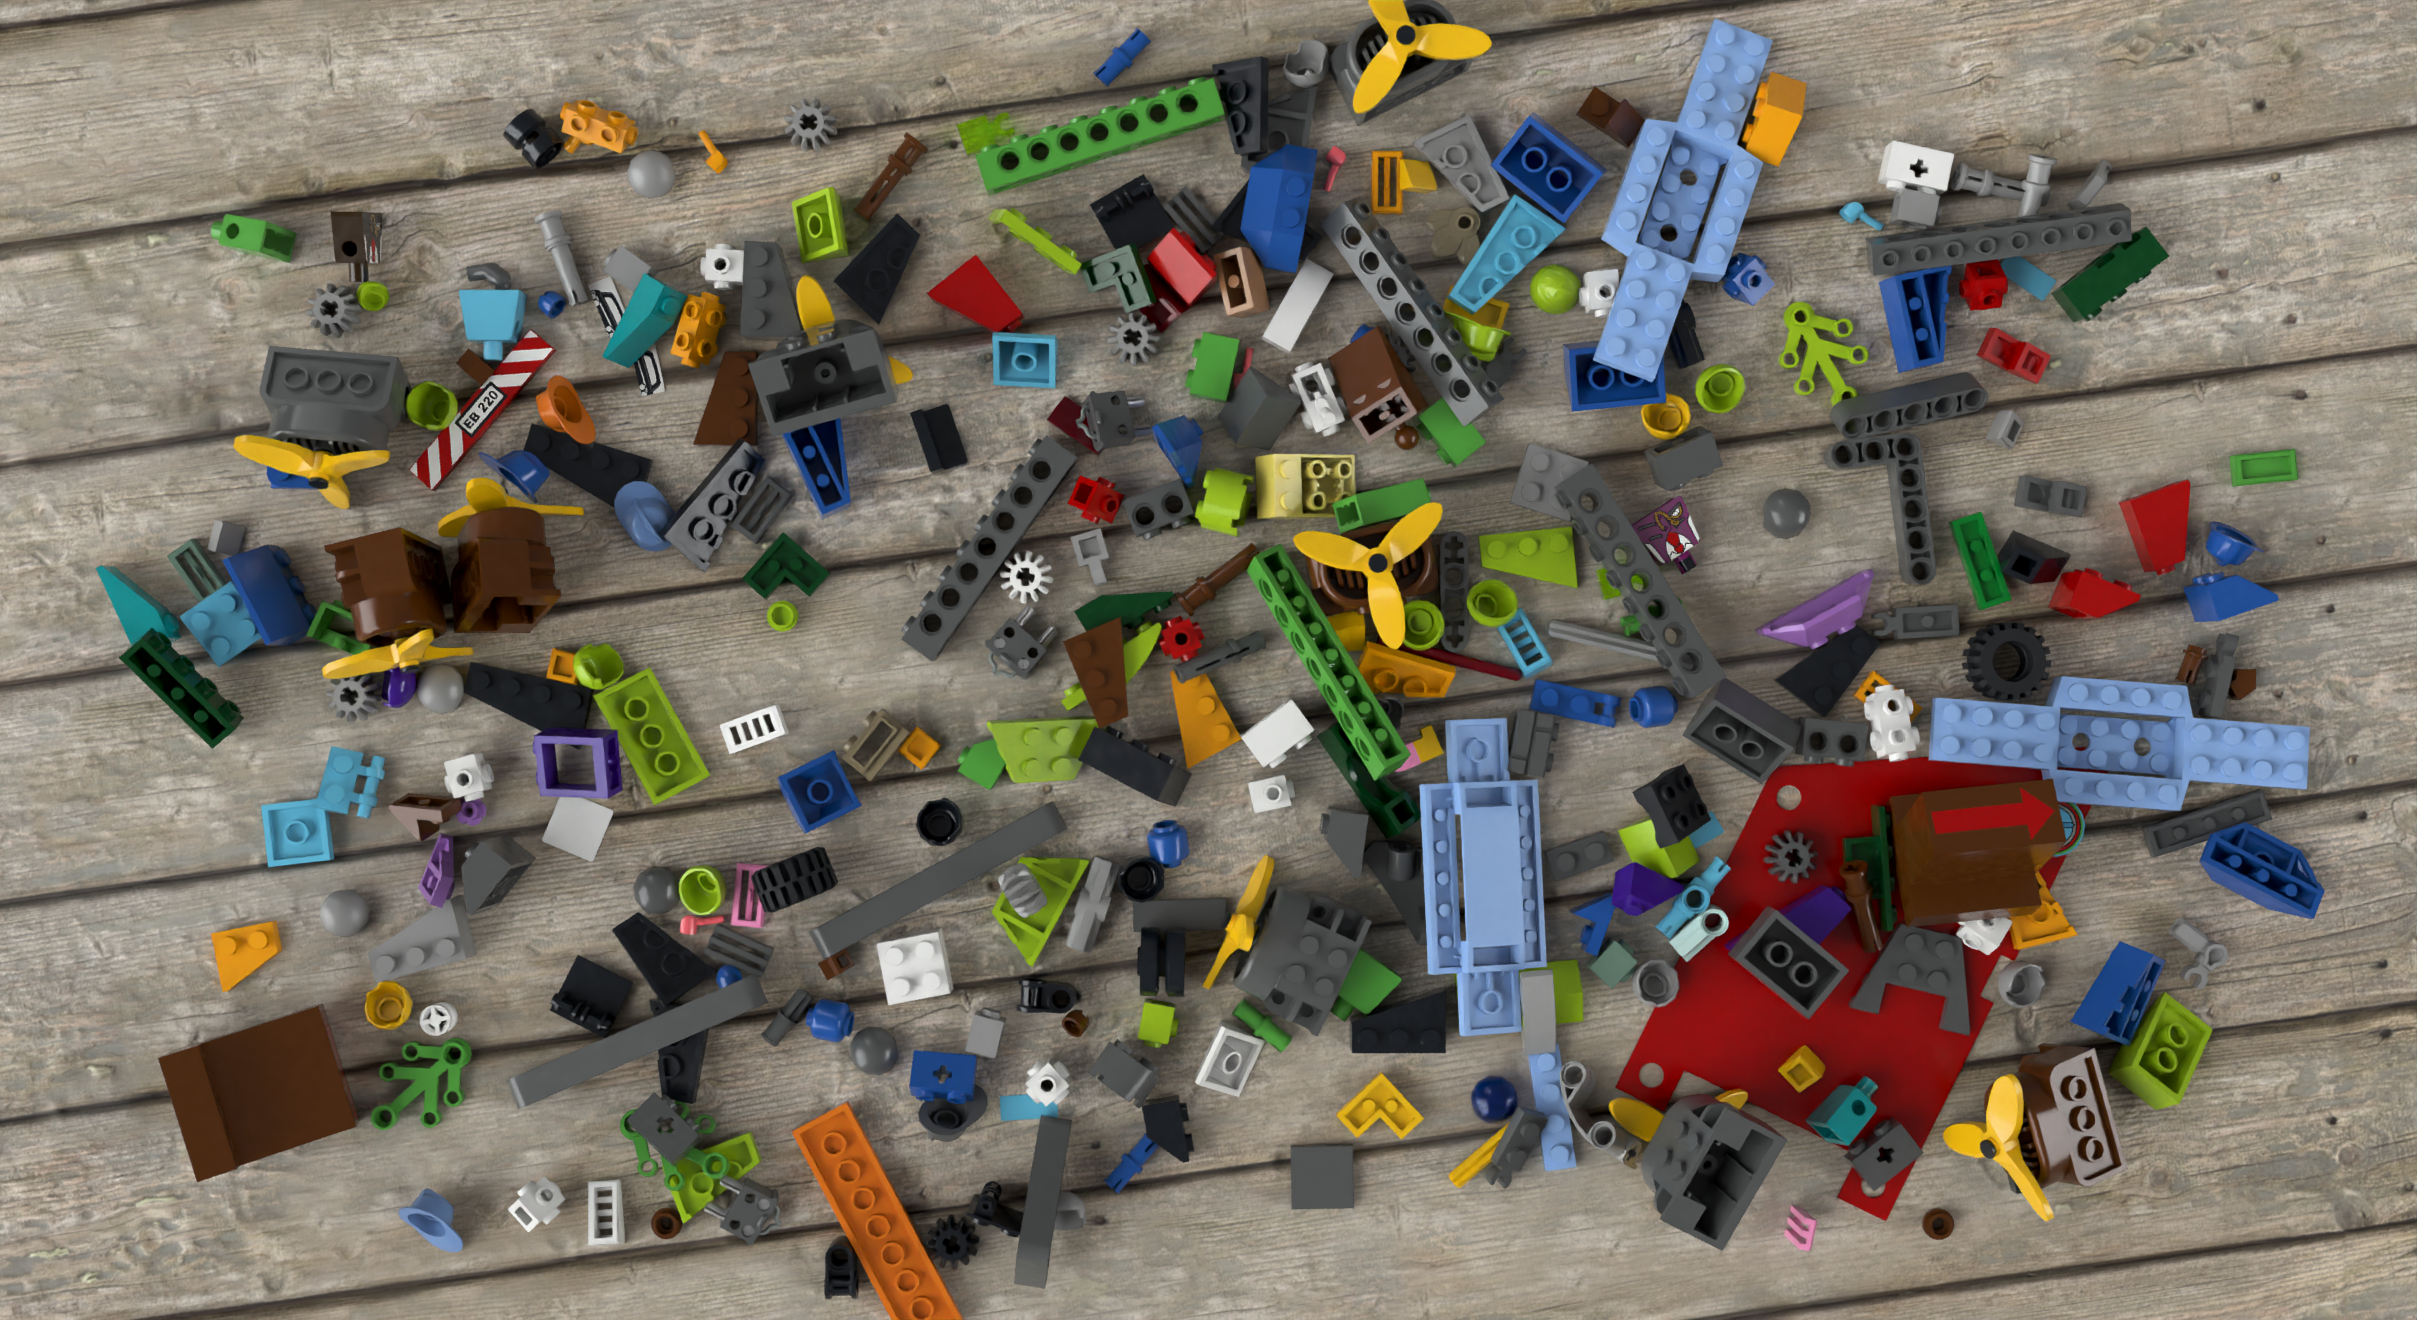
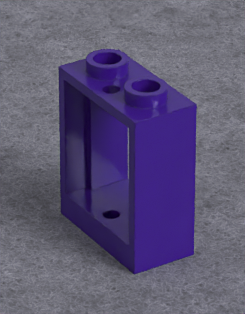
M547 728L534 735L533 753L536 755V783L539 786L540 796L609 799L623 790L617 730ZM555 744L592 745L596 784L559 783Z

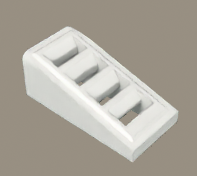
M779 704L720 725L729 754L789 734ZM770 715L775 729L774 732L770 733L764 716ZM757 718L764 734L760 737L753 721ZM746 722L753 738L749 741L742 726ZM735 726L741 740V744L738 745L735 744L730 729Z
M621 1180L588 1182V1245L625 1244ZM612 1190V1196L598 1197L597 1191ZM612 1203V1209L599 1210L598 1204ZM612 1216V1222L600 1223L599 1217ZM600 1229H613V1235H601Z

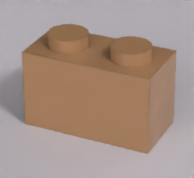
M1240 246L1213 255L1227 316L1247 318L1271 310L1260 259L1252 248Z

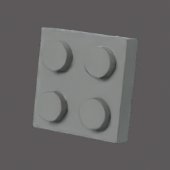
M1529 443L1509 503L1569 522L1572 515L1568 509H1563L1558 503L1555 496L1557 491L1554 487L1588 466V462Z

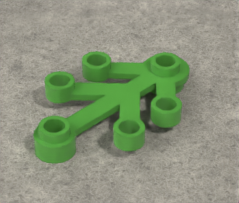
M451 1038L445 1041L442 1046L422 1045L418 1041L406 1043L402 1047V1056L406 1060L414 1061L420 1057L439 1060L430 1068L399 1066L395 1062L383 1064L379 1068V1077L383 1081L390 1082L395 1079L416 1081L391 1104L384 1103L372 1111L371 1122L373 1126L379 1130H387L395 1126L399 1121V1113L424 1090V1112L421 1114L420 1121L427 1128L438 1125L442 1120V1113L438 1109L439 1077L447 1069L448 1090L443 1096L445 1104L450 1107H456L465 1099V1093L461 1089V1070L471 1059L472 1051L468 1042L462 1038ZM410 1045L416 1047V1056L409 1054L408 1048ZM453 1048H458L461 1051L460 1058H455L452 1055ZM387 1066L393 1068V1077L386 1075L385 1068ZM452 1091L456 1092L459 1096L457 1102H453L450 1099ZM384 1110H388L392 1114L390 1121L384 1119ZM428 1112L435 1115L436 1120L434 1123L427 1120Z
M680 1101L674 1102L677 1106L682 1105L684 1108L682 1115H680L682 1119L689 1115L687 1104ZM632 1109L622 1117L620 1130L627 1139L634 1142L639 1160L638 1172L645 1177H653L657 1174L659 1166L657 1161L650 1157L647 1141L637 1131H634L627 1121L637 1110ZM707 1114L699 1116L694 1121L700 1127L697 1134L708 1135L716 1128L715 1119ZM709 1119L711 1122L710 1127L702 1130V1121ZM673 1128L666 1131L670 1134ZM693 1148L685 1156V1158L701 1165L703 1172L712 1179L723 1178L729 1171L730 1164L728 1159L718 1152L706 1154ZM660 1154L666 1175L664 1179L665 1186L672 1191L681 1190L686 1182L684 1175L679 1173L677 1165L673 1167ZM716 1161L722 1162V1169L719 1172H714L712 1169ZM652 1162V1170L649 1173H645L643 1170L645 1163ZM679 1176V1184L672 1187L670 1185L671 1178Z

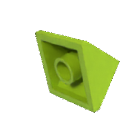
M834 187L824 188L792 202L802 263L850 256L840 195Z
M1650 816L1617 830L1632 863L1637 862L1670 879L1678 877L1700 861L1689 836L1679 843L1660 849L1655 840V829Z

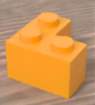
M1772 71L1767 82H1760L1755 95L1757 102L1752 116H1755L1752 124H1746L1741 136V141L1745 142L1744 150L1763 162L1779 167L1803 116L1807 83Z

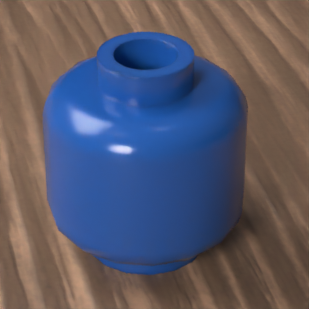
M1664 686L1641 688L1635 692L1629 701L1631 718L1643 728L1666 726L1672 722L1674 714L1678 711L1677 698Z
M1159 821L1153 825V829L1147 834L1150 857L1158 864H1162L1164 868L1178 867L1181 865V861L1188 857L1190 848L1187 831L1184 826L1177 824V821Z
M821 999L814 1008H809L806 1026L811 1027L812 1036L816 1039L841 1042L845 1036H850L855 1015L854 1012L850 1011L848 1004L845 1002Z

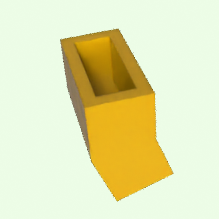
M1357 611L1342 612L1327 618L1347 652L1364 650V614L1358 615Z

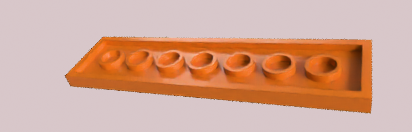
M849 1101L792 1130L797 1144L891 1320H965Z

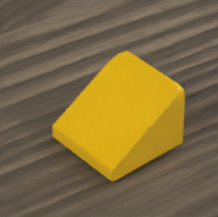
M1400 159V191L1425 194L1437 191V184L1429 162Z
M1804 1045L1780 1066L1778 1071L1800 1093L1822 1078L1826 1067Z

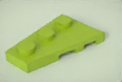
M1011 208L1010 211L994 209L988 217V220L996 225L1003 223L1009 227L1008 231L1013 237L1028 245L1030 243L1034 245V250L1068 274L1075 275L1082 264L1075 259L1077 254L1063 244L1060 248L1050 241L1052 236L1038 226L1035 230L1025 223L1027 218L1016 209Z
M1572 527L1478 536L1482 568L1575 589L1578 588Z
M752 1131L700 1150L706 1154L718 1152L724 1155L730 1164L726 1175L735 1180H739L762 1161ZM685 1157L677 1164L679 1173L685 1177V1186L679 1191L671 1190L683 1224L704 1208L708 1201H713L727 1189L720 1185L722 1178L712 1179L703 1172L701 1165ZM716 1161L713 1164L712 1169L714 1172H719L722 1169L721 1161ZM679 1176L671 1178L670 1185L672 1187L679 1184Z

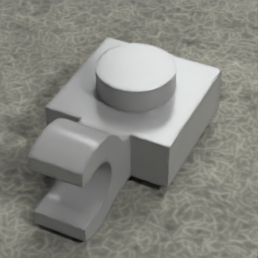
M1101 529L1071 537L1079 567L1082 568L1089 565L1095 586L1108 583L1101 562L1110 558Z

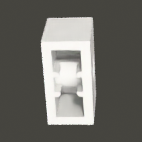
M1893 140L1885 146L1877 183L1885 184L1886 189L1895 192L1905 188L1940 195L1947 191L1954 154ZM1913 166L1916 167V168H1915V171H1916L1917 173H1921V174H1920L1919 176H1917V177H1915V171L1910 170V168L1913 167Z

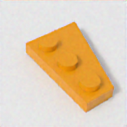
M1367 641L1356 665L1374 694L1381 692L1404 693L1406 697L1444 698L1456 674L1455 666Z
M1174 670L1170 672L1188 769L1241 740V737L1206 673L1181 684Z
M2039 871L2035 875L2042 905L2032 915L2007 917V919L2013 922L2009 930L2014 949L2017 950L2078 936L2073 926L2069 924L2062 913L2063 910L2059 903L2054 900L2047 889L2046 882Z

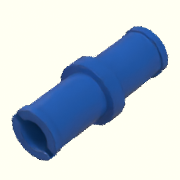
M1136 28L1119 48L1115 46L1112 49L1113 54L1093 73L1108 87L1126 67L1129 69L1133 65V59L1151 41L1142 31Z
M1144 1133L1128 1154L1124 1153L1121 1156L1122 1161L1104 1179L1105 1183L1110 1188H1114V1191L1119 1194L1136 1172L1140 1174L1143 1170L1142 1165L1160 1146L1147 1138L1146 1133Z

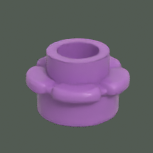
M461 798L462 810L456 813L458 821L462 824L468 823L469 826L478 825L486 815L485 804L481 799L465 802V799ZM472 808L473 813H468V809Z

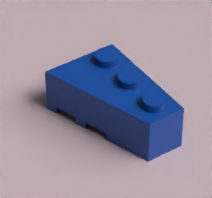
M1952 265L1895 275L1879 282L1898 373L1930 367L1944 361L1947 327L1944 319L1946 304L1949 303L1947 285Z
M838 418L782 434V438L821 519L823 520L851 506L841 419Z
M2119 941L2070 1022L2129 1047L2166 960Z

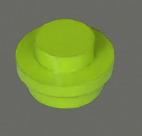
M367 281L357 288L356 297L364 309L378 311L387 304L389 291L379 282Z
M777 601L767 611V621L777 631H789L798 622V610L788 601Z

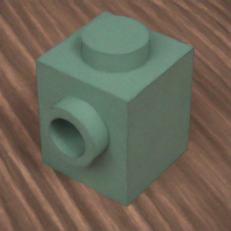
M1610 937L1599 949L1598 955H1593L1585 965L1606 985L1613 989L1620 981L1624 983L1636 971L1634 966L1638 961L1632 957L1635 950L1623 939H1620L1617 943Z

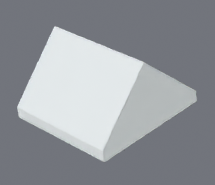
M1221 1020L1195 1075V1083L1199 1086L1239 1097L1265 1040Z

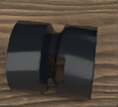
M527 109L508 124L503 135L516 150L522 149V156L534 169H539L551 162L560 153L564 140L552 128H545L546 122L534 109Z

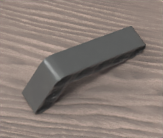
M1899 433L1843 440L1829 445L1824 452L1823 459L1825 464L1832 470L1840 471L1887 465L1901 578L1906 584L1911 586L1930 583L1936 575V563L1922 449L1919 439L1912 433ZM1900 440L1908 444L1909 450L1906 456L1901 455L1897 450V444ZM1868 444L1875 445L1878 450V456L1875 460L1870 459L1866 454ZM1838 447L1844 449L1847 453V460L1844 464L1839 463L1835 458V451ZM1903 471L1909 472L1912 476V484L1909 487H1906L1901 482ZM1908 501L1916 507V514L1913 518L1908 517L1905 513V505ZM1912 532L1916 533L1920 538V544L1916 549L1912 548L1908 542ZM1916 563L1920 564L1924 570V575L1920 580L1916 579L1912 573V568Z
M1041 1115L1017 1249L1014 1284L1042 1289L1046 1287L1052 1238L1072 1120L1044 1115Z

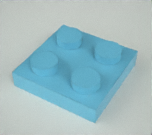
M233 580L179 617L218 667L262 638Z
M317 799L261 805L268 867L334 859L329 811L315 808Z

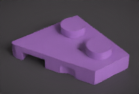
M440 833L418 889L430 905L442 908L445 900L451 898L455 883L453 882V837Z

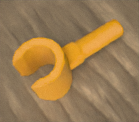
M702 130L698 135L707 150L712 154L705 162L719 174L728 165V160L713 145L706 131Z

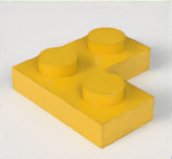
M1381 1071L1335 1113L1356 1138L1362 1135L1377 1119L1381 1118L1402 1140L1424 1119L1420 1112Z

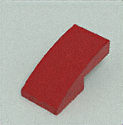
M1989 328L1976 355L2034 384L2039 383L2051 358V355L2029 342H2020L1998 328Z

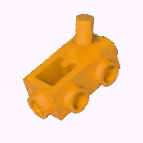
M576 100L573 103L565 102L560 113V119L564 120L561 132L571 135L563 145L564 149L569 153H574L582 142L587 145L596 144L622 153L629 145H634L637 139L639 129L635 127L636 121L629 119L622 112L601 109L592 101Z
M703 291L700 297L687 294L688 297L681 308L683 311L670 354L682 357L681 364L699 369L701 363L709 365L710 359L716 355L718 350L716 344L719 329L726 323V315L724 313L726 305L719 303V296Z

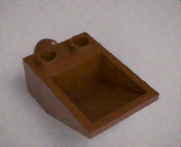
M1378 325L1329 357L1328 360L1350 416L1366 442L1369 444L1394 428L1396 431L1394 437L1396 445L1403 450H1411L1418 445L1420 436L1417 429L1406 425L1405 421L1422 411L1429 404Z

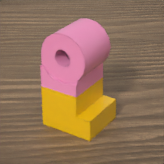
M1431 724L1419 728L1422 737L1405 744L1411 755L1402 767L1395 770V772L1405 771L1444 754Z

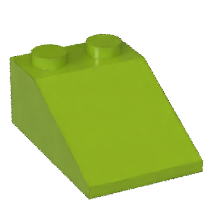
M2166 992L2161 993L2140 1020L2130 1046L2122 1044L2108 1073L2155 1110L2180 1104L2213 1029Z

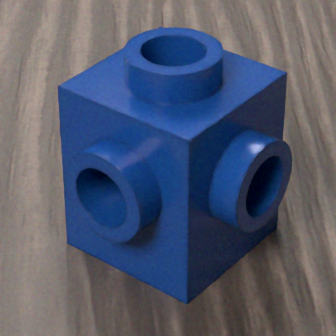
M1740 252L1730 258L1725 275L1721 279L1725 283L1722 287L1730 297L1754 306L1775 283L1765 271L1767 268L1766 264L1758 256L1753 255L1751 257Z

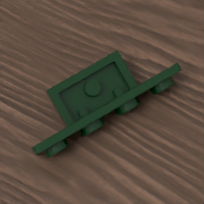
M1877 804L1871 805L1873 836L1842 838L1843 863L1852 860H1862L1867 863L1868 872L1866 874L1868 882L1874 889L1871 899H1877L1879 928L1884 931H1893V923L1897 922V910L1891 901V892L1895 890V880L1893 874L1889 873V861H1892L1893 850L1891 843L1887 842V830L1890 829L1891 820L1889 812L1885 811V806Z

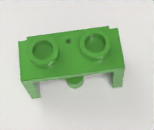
M334 600L332 605L324 601L321 602L307 636L353 655L376 648L330 630L329 627L335 615L353 622L351 610H347L343 603L338 600Z

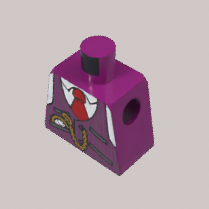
M1681 495L1672 498L1632 524L1635 532L1658 566L1665 565L1673 560L1680 573L1684 574L1698 565L1688 549L1698 544L1700 538Z

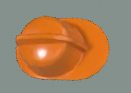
M554 375L549 379L547 390L536 396L537 408L542 421L557 432H567L577 442L591 444L595 440L596 431L590 415L568 379L561 375Z

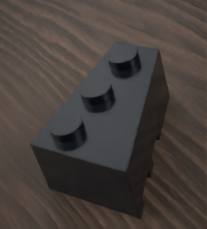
M1109 725L1106 726L1105 730L1094 727L1078 759L1079 761L1158 802L1176 807L1192 773L1176 766L1177 760L1161 752L1158 756L1148 752L1150 746L1136 739H1133L1131 743L1122 739L1124 733Z
M1441 986L1432 991L1375 1008L1368 1015L1360 1013L1351 1016V1053H1446V990L1444 987Z

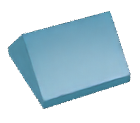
M993 332V385L1056 388L1058 339L1056 335Z

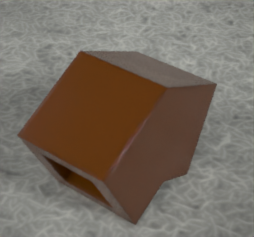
M469 348L456 362L461 369L481 385L495 371L490 364Z
M2256 669L2233 670L2228 694L2232 700H2241L2256 689Z
M846 948L818 963L827 981L855 965Z

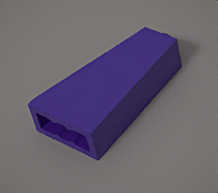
M1820 885L1778 912L1819 945L1852 908L1845 902L1847 900L1845 894L1836 886L1830 889L1827 886ZM1746 931L1729 940L1724 947L1731 951Z

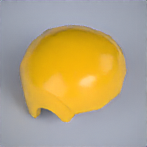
M1666 393V403L1645 404L1641 410L1644 427L1653 437L1660 440L1674 439L1683 434L1690 425L1691 414L1689 406L1677 395Z
M396 981L379 982L377 987L366 994L364 1013L367 1021L377 1029L393 1030L400 1027L411 1014L413 1003L410 993Z

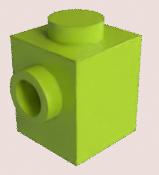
M1145 998L1138 1039L1144 1040L1143 1045L1161 1048L1162 1044L1168 1045L1170 1037H1176L1179 1019L1173 1018L1175 1003Z

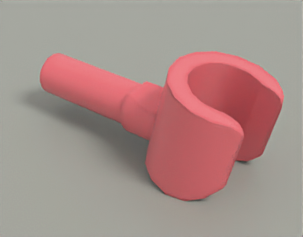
M1333 146L1325 160L1332 164L1323 190L1328 192L1331 190L1338 170L1346 160L1344 151L1337 146Z
M1247 347L1245 350L1242 367L1243 373L1233 374L1234 390L1251 366L1253 348Z
M686 915L681 920L680 933L696 935L698 925L724 923V915L711 917Z

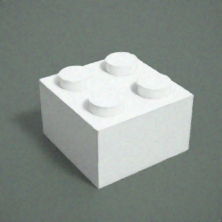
M1289 699L1240 736L1263 768L1268 764L1271 768H1274L1287 758L1284 752L1292 746H1295L1298 750L1311 741L1310 733L1314 729L1293 700Z
M942 928L883 939L876 944L888 1005L949 994L954 989Z

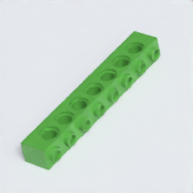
M1199 77L1189 81V86L1178 90L1175 86L1168 87L1159 91V96L1147 99L1146 96L1137 97L1130 100L1128 106L1117 109V106H1109L1099 111L1100 115L1088 118L1087 115L1078 116L1071 119L1069 125L1058 128V125H1050L1040 130L1041 134L1028 137V134H1023L1010 139V144L1001 147L998 144H991L981 148V153L975 156L988 195L1001 193L1224 121L1225 112L1214 78L1206 80V77ZM1191 99L1196 102L1197 108L1193 112L1187 113L1180 108V104L1184 100ZM1156 109H1163L1167 112L1168 116L1162 122H1155L1150 117L1151 113ZM1132 118L1137 121L1138 126L1134 131L1127 132L1121 128V123L1125 119ZM1096 128H1104L1108 131V136L1103 141H1095L1091 137L1092 132ZM1068 137H1073L1079 141L1077 148L1072 151H1067L1061 147L1062 142ZM1037 147H1045L1049 150V154L1044 160H1035L1032 157V153ZM1009 156L1019 159L1018 166L1013 170H1007L1002 166L1003 161Z
M1281 543L1255 555L1247 569V573L1373 779L1376 781L1401 768L1410 757V752Z

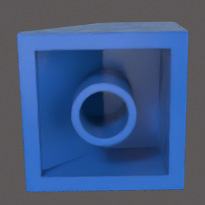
M2223 572L2199 575L2192 578L2194 584L2183 587L2195 622L2221 621L2279 600L2277 594L2238 575L2225 576Z

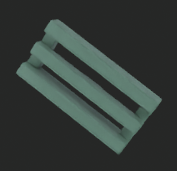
M195 538L190 539L167 555L199 603L227 584L224 577ZM190 548L193 550L195 555L198 557L202 565L205 567V569L207 570V572L219 588H215V586L208 578L204 570L201 568V566L196 561L192 553L189 551ZM180 555L185 557L210 593L206 596L179 558Z

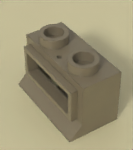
M881 709L878 713L873 710L862 723L865 730L859 737L853 735L842 748L846 752L842 759L860 772L869 782L874 781L878 777L877 774L882 767L892 759L898 747L912 733L909 728L885 709ZM881 721H883L893 729V732L869 762L864 765L854 755Z

